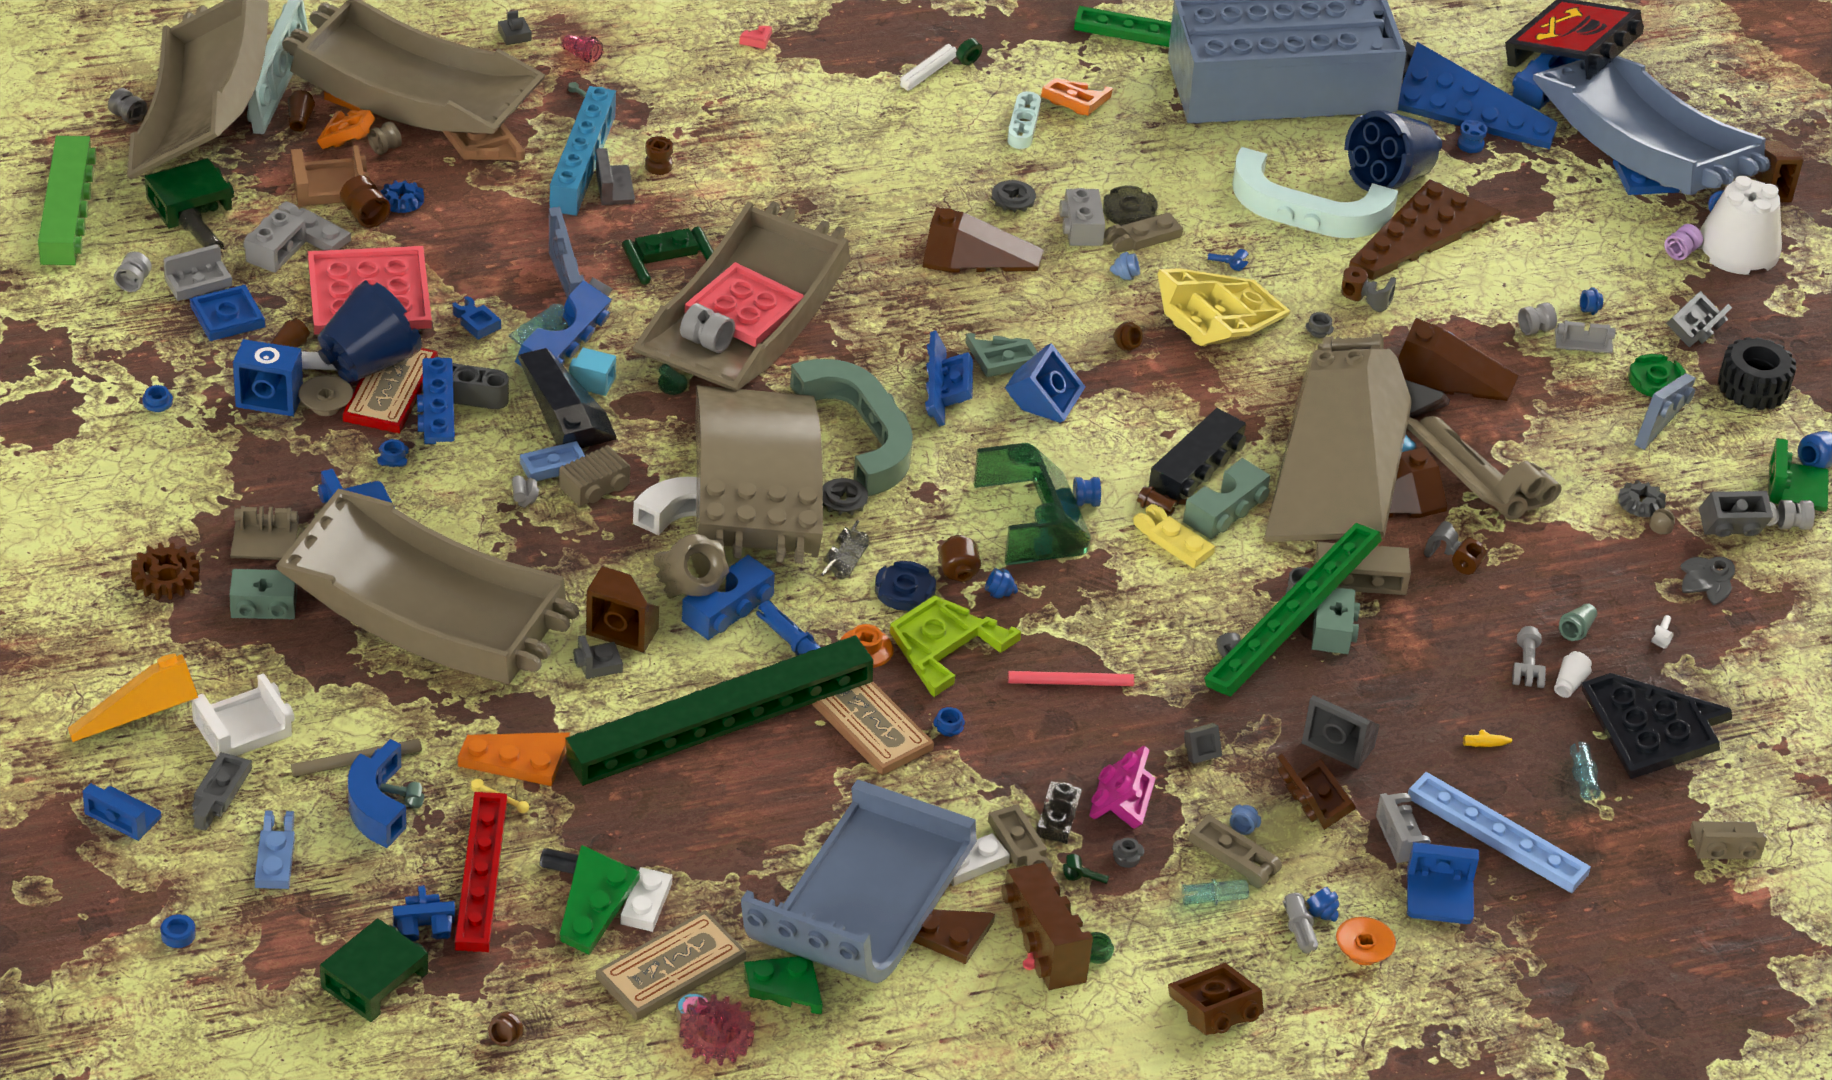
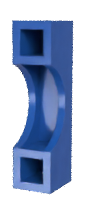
M1541 53L1538 58L1531 60L1522 72L1519 71L1515 75L1512 86H1514L1512 96L1540 110L1550 99L1535 83L1533 74L1581 59Z
M583 280L570 293L561 312V315L568 324V328L561 331H548L537 328L522 343L515 363L521 366L518 359L519 354L547 348L564 365L566 357L571 359L580 347V342L584 341L586 343L593 335L595 327L597 325L601 327L610 315V312L607 310L612 299Z

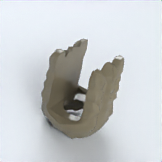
M700 534L687 535L676 542L669 551H660L654 555V565L660 569L656 576L659 578V582L665 583L664 591L669 599L682 594L689 596H707L719 589L720 584L723 583L724 578L729 573V566L725 559L722 544L717 540H710ZM690 556L696 574L699 575L698 578L691 575L688 570L687 562Z

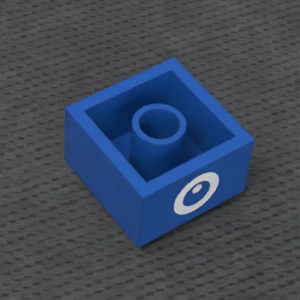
M243 339L233 360L235 406L294 417L301 401L299 389L303 384L301 348Z

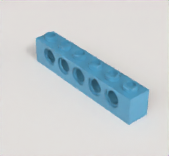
M589 86L550 183V208L560 207L563 214L577 216L596 168V149L604 147L615 119L616 90Z

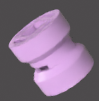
M1685 224L1667 237L1664 243L1665 250L1671 258L1684 260L1691 252L1697 250L1702 245L1703 236L1696 226Z

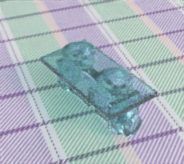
M551 304L549 308L536 317L520 325L518 329L509 334V337L521 346L537 328L548 331L565 330L568 328V324L562 320L565 308L561 304Z

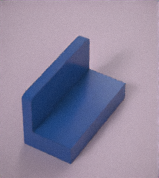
M90 783L82 791L86 815L137 841L162 818L160 810L112 786H108L104 790Z

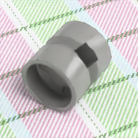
M699 303L693 304L687 310L680 326V334L683 338L696 344L701 343L703 347L718 354L728 347L735 332V322L733 319L718 312L714 313L713 310Z

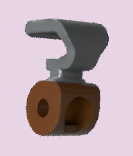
M1360 267L1346 268L1342 279V295L1353 301H1361L1366 296V302L1376 312L1385 311L1393 300L1396 278L1391 277L1384 289L1376 291L1377 282H1369L1367 279L1368 274L1364 269Z
M1448 521L1442 522L1429 537L1424 555L1427 558L1431 557L1441 545V540L1446 542L1444 554L1448 556L1450 554L1453 555L1452 563L1456 570L1465 575L1473 574L1486 558L1487 552L1485 547L1471 537H1467L1462 542L1458 541L1459 535L1452 524Z

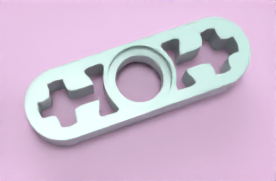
M1026 91L1017 96L1007 139L1008 144L1013 148L1025 149L1032 144L1041 104L1040 96L1034 92ZM1018 119H1027L1030 121H1021Z

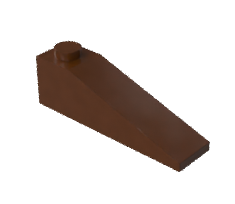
M1421 447L1402 452L1389 518H1393V513H1409L1410 518H1421L1447 511L1448 506L1439 466L1427 449Z

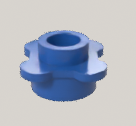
M391 439L383 442L379 447V452L381 453V456L377 458L379 465L403 467L407 464V458L405 457L409 453V448L403 442Z

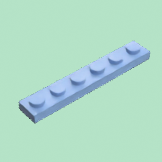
M1425 772L1408 790L1411 801L1570 893H1573L1589 875L1591 866L1428 772Z

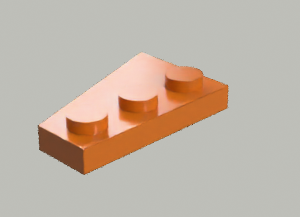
M570 732L467 735L457 757L458 766L552 786L566 753L565 738L570 737Z

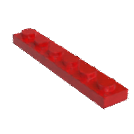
M474 792L455 937V951L489 952L507 810L506 793Z

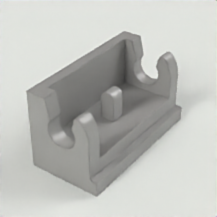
M1384 793L1380 794L1376 818L1396 863L1409 862L1413 842L1430 844L1431 841L1428 836L1421 834L1412 814L1411 805L1397 806L1401 802H1410L1412 800L1410 795L1407 793L1392 795Z

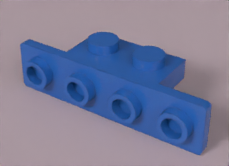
M935 330L930 332V343L927 344L929 362L926 363L929 381L926 382L928 401L925 402L929 417H934L940 427L945 425L946 406L962 403L973 398V359L969 352L946 359V347Z
M424 358L422 360L423 394H417V412H423V414H418V432H424V444L453 442L455 440L452 358Z

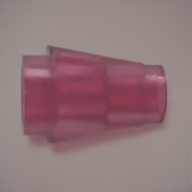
M567 34L563 39V49L587 63L597 62L603 54V44L596 37Z

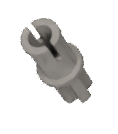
M1297 892L1285 896V901L1283 900L1289 917L1288 928L1291 932H1294L1298 947L1302 952L1309 954L1318 947L1312 927L1314 919L1312 915L1308 914L1303 895Z

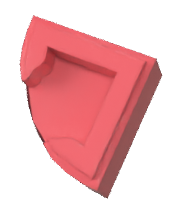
M759 26L757 30L744 31L740 35L739 44L765 49L772 35V27Z

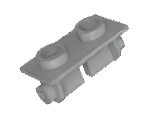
M1564 320L1563 323H1558L1557 328H1555L1556 348L1613 354L1612 339L1615 338L1616 329L1610 328L1609 324L1590 323L1589 331H1584L1585 323Z

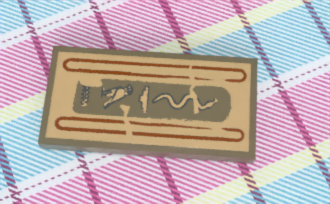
M704 910L596 970V979L637 1021L746 960V951Z

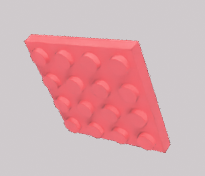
M423 246L308 251L314 335L320 334L355 287L365 280L372 286L378 282L399 300L407 310L404 315L408 319L412 330L414 328L417 330L432 329Z

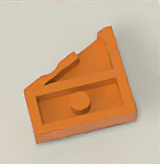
M1054 78L1042 88L1041 97L1050 100L1052 104L1062 105L1072 109L1077 114L1088 116L1111 98L1113 88L1104 86L1102 92L1088 90V83Z

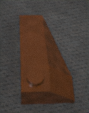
M936 207L930 224L922 267L950 273L960 272V268H975L976 272H986V268L1000 267L1005 272L1038 271L1044 249L965 212Z
M1418 318L1415 319L1398 358L1405 380L1435 390H1441L1445 394L1454 395V392L1468 393L1477 398L1508 401L1519 376L1445 329Z

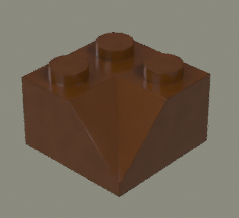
M601 566L587 589L586 635L607 642H615L616 645L644 653L659 629V606L646 602L630 574Z

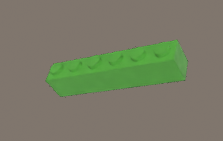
M56 135L38 239L40 265H76L77 254H82L83 240L80 236H85V218L88 217L87 200L91 198V184L88 182H93V165H96V148H91L90 136Z

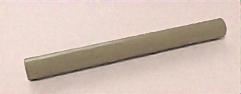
M420 739L399 742L401 744V755L422 751ZM383 746L291 764L292 776L296 777L351 766L360 753L371 758L375 750L381 749Z

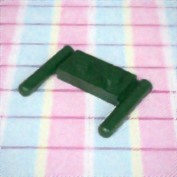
M699 226L694 227L692 231L689 228L638 237L635 238L634 242L629 239L622 242V248L640 283L643 285H647L651 281V277L644 264L698 254L699 250H701L707 261L714 252L702 228Z

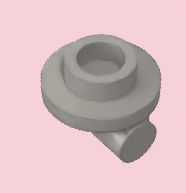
M519 475L512 478L514 501L518 502V505L523 508L528 506V504H533L539 494L537 481L533 478L525 481Z

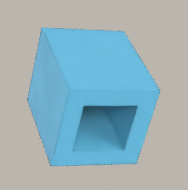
M583 347L578 357L571 360L569 373L586 391L606 396L616 378V356Z

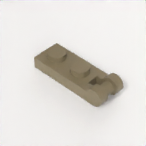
M1211 815L1204 818L1190 831L1189 842L1247 877L1249 883L1256 888L1263 887L1268 882L1269 875H1275L1282 868V863L1277 856Z

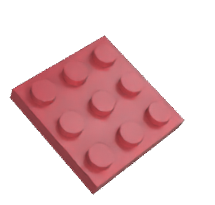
M735 262L685 303L684 313L693 304L699 303L713 310L714 313L718 312L735 322L733 337L756 348L758 343L763 342L782 324L804 295Z

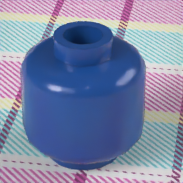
M1818 431L1802 438L1797 449L1802 465L1825 469L1832 467L1831 432Z

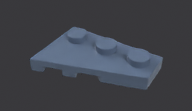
M553 207L549 208L548 253L568 298L570 293L584 280V277L579 274L577 260L574 257L561 208Z
M1685 373L1653 394L1635 441V446L1645 450L1682 407L1690 403L1695 394V388H1693L1696 380L1695 377Z

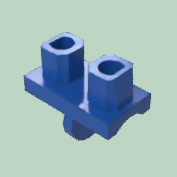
M425 885L418 886V896L405 897V905L393 906V926L412 942L419 940L418 926L431 925L432 938L448 939L451 936L452 923L455 922L454 901L440 902L439 894L426 895Z

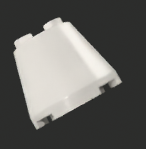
M1738 176L1734 182L1725 188L1700 229L1703 243L1698 249H1702L1710 257L1709 262L1722 270L1743 275H1749L1750 270L1765 268L1768 271L1777 264L1782 250L1779 189L1775 185L1751 180L1747 176Z

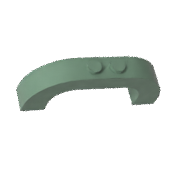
M812 359L791 364L790 387L795 394L814 396L815 401L838 399L851 404L856 408L882 446L880 448L855 456L853 478L867 489L868 496L879 494L897 485L905 477L910 467L913 434L906 414L899 410L892 394L887 393L878 379L870 372L846 361Z

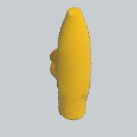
M1480 730L1478 735H1464L1463 737L1464 746L1496 747L1512 743V738L1489 734L1485 730Z

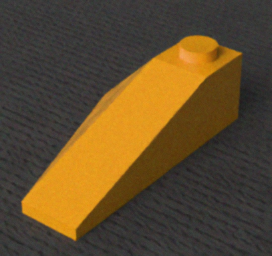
M167 654L157 659V663L150 665L69 726L68 731L72 742L198 698L183 655Z

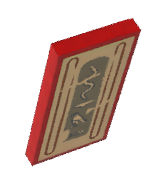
M421 348L410 359L362 378L343 412V422L400 434L417 401V394H420L423 389L422 360L424 358L438 357V351Z

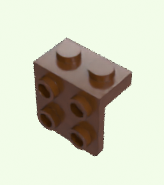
M1282 753L1276 756L1281 765L1277 768L1279 775L1286 783L1285 786L1295 801L1298 800L1300 802L1302 810L1311 823L1317 820L1325 830L1357 809L1322 759H1319L1297 774Z

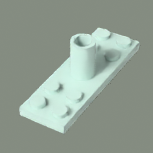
M288 0L283 5L282 14L279 19H276L274 30L266 44L259 81L248 103L247 111L248 121L252 123L253 133L255 134L265 133L293 75L290 69L294 56L284 51L282 46L283 40L290 37L291 32L296 28L309 33L303 0Z

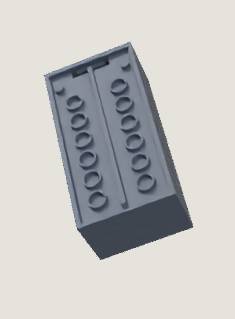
M1174 0L1168 61L1187 123L1201 124L1204 122L1360 115L1376 110L1397 112L1407 51L1387 0Z

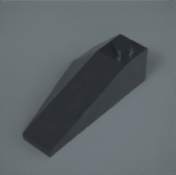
M547 348L519 354L518 359L557 446L577 441L582 449L616 440L617 436L606 412Z

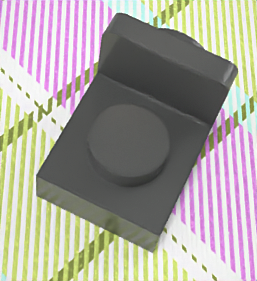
M585 635L578 636V648L573 651L574 660L577 668L582 667L586 679L623 672V662L615 642L589 646Z

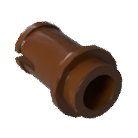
M1144 486L1137 498V502L1141 504L1142 508L1155 504L1163 508L1167 516L1170 517L1176 509L1173 506H1177L1176 500L1156 492L1153 486L1149 488Z

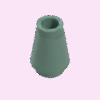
M1583 604L1564 614L1559 622L1561 635L1570 641L1583 639L1597 617L1596 608L1591 604Z

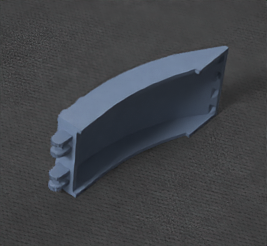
M1616 56L1590 80L1586 79L1584 60H1578L1533 74L1535 83L1567 121L1585 138L1614 160L1649 179L1660 182L1661 186L1674 187L1681 190L1680 192L1683 194L1693 195L1705 188L1716 189L1721 187L1722 183L1723 185L1730 184L1738 176H1753L1758 171L1765 172L1771 166L1769 159L1764 156L1766 138L1724 124L1701 113L1663 87L1645 71V65Z

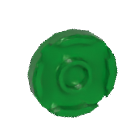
M1646 354L1639 356L1631 364L1628 377L1634 389L1646 396L1653 397L1654 393L1684 375L1686 371L1679 362L1675 360L1674 363L1668 361V357L1665 355Z

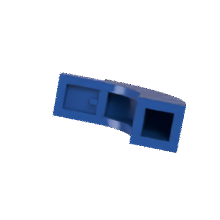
M392 739L381 749L375 750L371 758L360 753L352 763L348 774V806L351 819L363 835L385 848H388L406 829V805L386 796L380 791L381 784H385L402 767L401 744Z

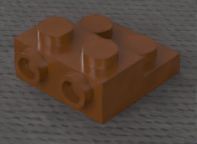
M1226 962L1168 984L1169 996L1187 1010L1188 1022L1206 1036L1209 1034L1225 1033L1232 1025L1238 1023L1254 1022L1264 1013L1262 989Z

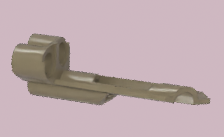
M1428 416L1419 422L1409 417L1407 428L1482 501L1493 505L1507 519L1514 520L1521 517L1525 511L1546 506L1552 503L1561 493V485L1535 463L1529 461L1519 464L1515 463L1503 475L1465 443L1442 419Z

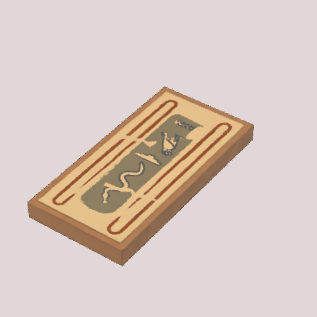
M874 682L812 703L882 776L932 751L934 748V742Z

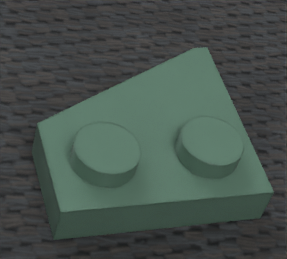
M974 333L966 334L965 343L986 377L1015 372L1038 353L1030 339H1009L1003 336H993V341L975 339Z

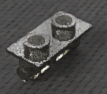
M859 520L854 523L851 529L844 527L836 538L835 542L839 546L836 548L833 545L824 557L823 561L827 565L821 573L822 576H824L828 569L841 580L851 575L854 567L870 543L869 536L866 533L855 529L860 522Z

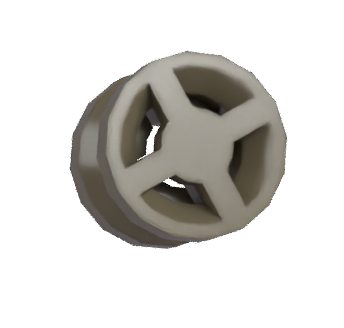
M390 121L382 124L381 128L375 127L370 129L367 135L371 148L378 155L387 153L389 148L396 149L402 144L398 128Z

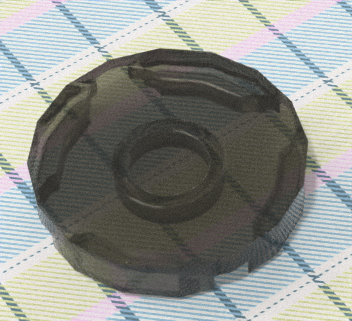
M1125 185L1115 187L1110 190V194L1104 196L1103 213L1114 224L1122 226L1157 216L1158 201L1150 192L1146 194L1142 192V188L1137 186Z

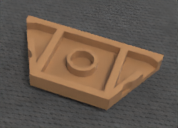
M504 123L493 134L442 131L464 160H525V150Z

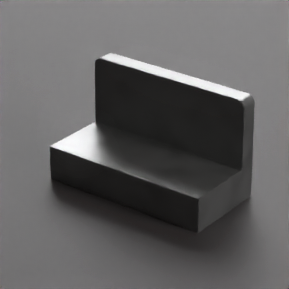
M607 148L596 149V176L601 205L635 203L629 165H610Z

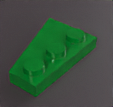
M581 845L560 930V941L590 955L639 881L640 871Z

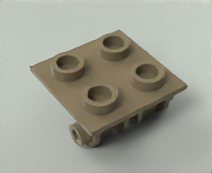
M241 506V509L235 508L234 521L236 523L230 557L281 560L296 541L299 523L298 511H292V508L289 507L275 508V515H273V507H269L268 514H264L263 506H260L259 514H257V507Z

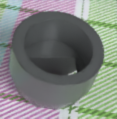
M1225 633L1217 638V649L1223 658L1241 641L1240 635L1237 633Z

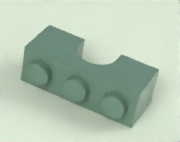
M1241 458L1224 471L1220 493L1204 486L1186 500L1183 522L1207 538L1213 539L1220 532H1225L1237 519L1245 517L1249 510L1258 503L1262 504L1267 499L1270 492L1268 488L1270 475L1244 458Z

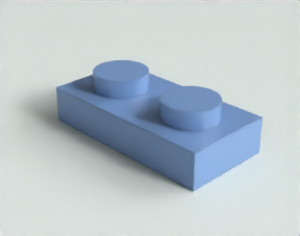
M575 441L520 454V464L528 479L533 478L536 481L559 476V468L562 465L570 464L571 461H575L577 458L580 459L582 456L585 457L578 442Z

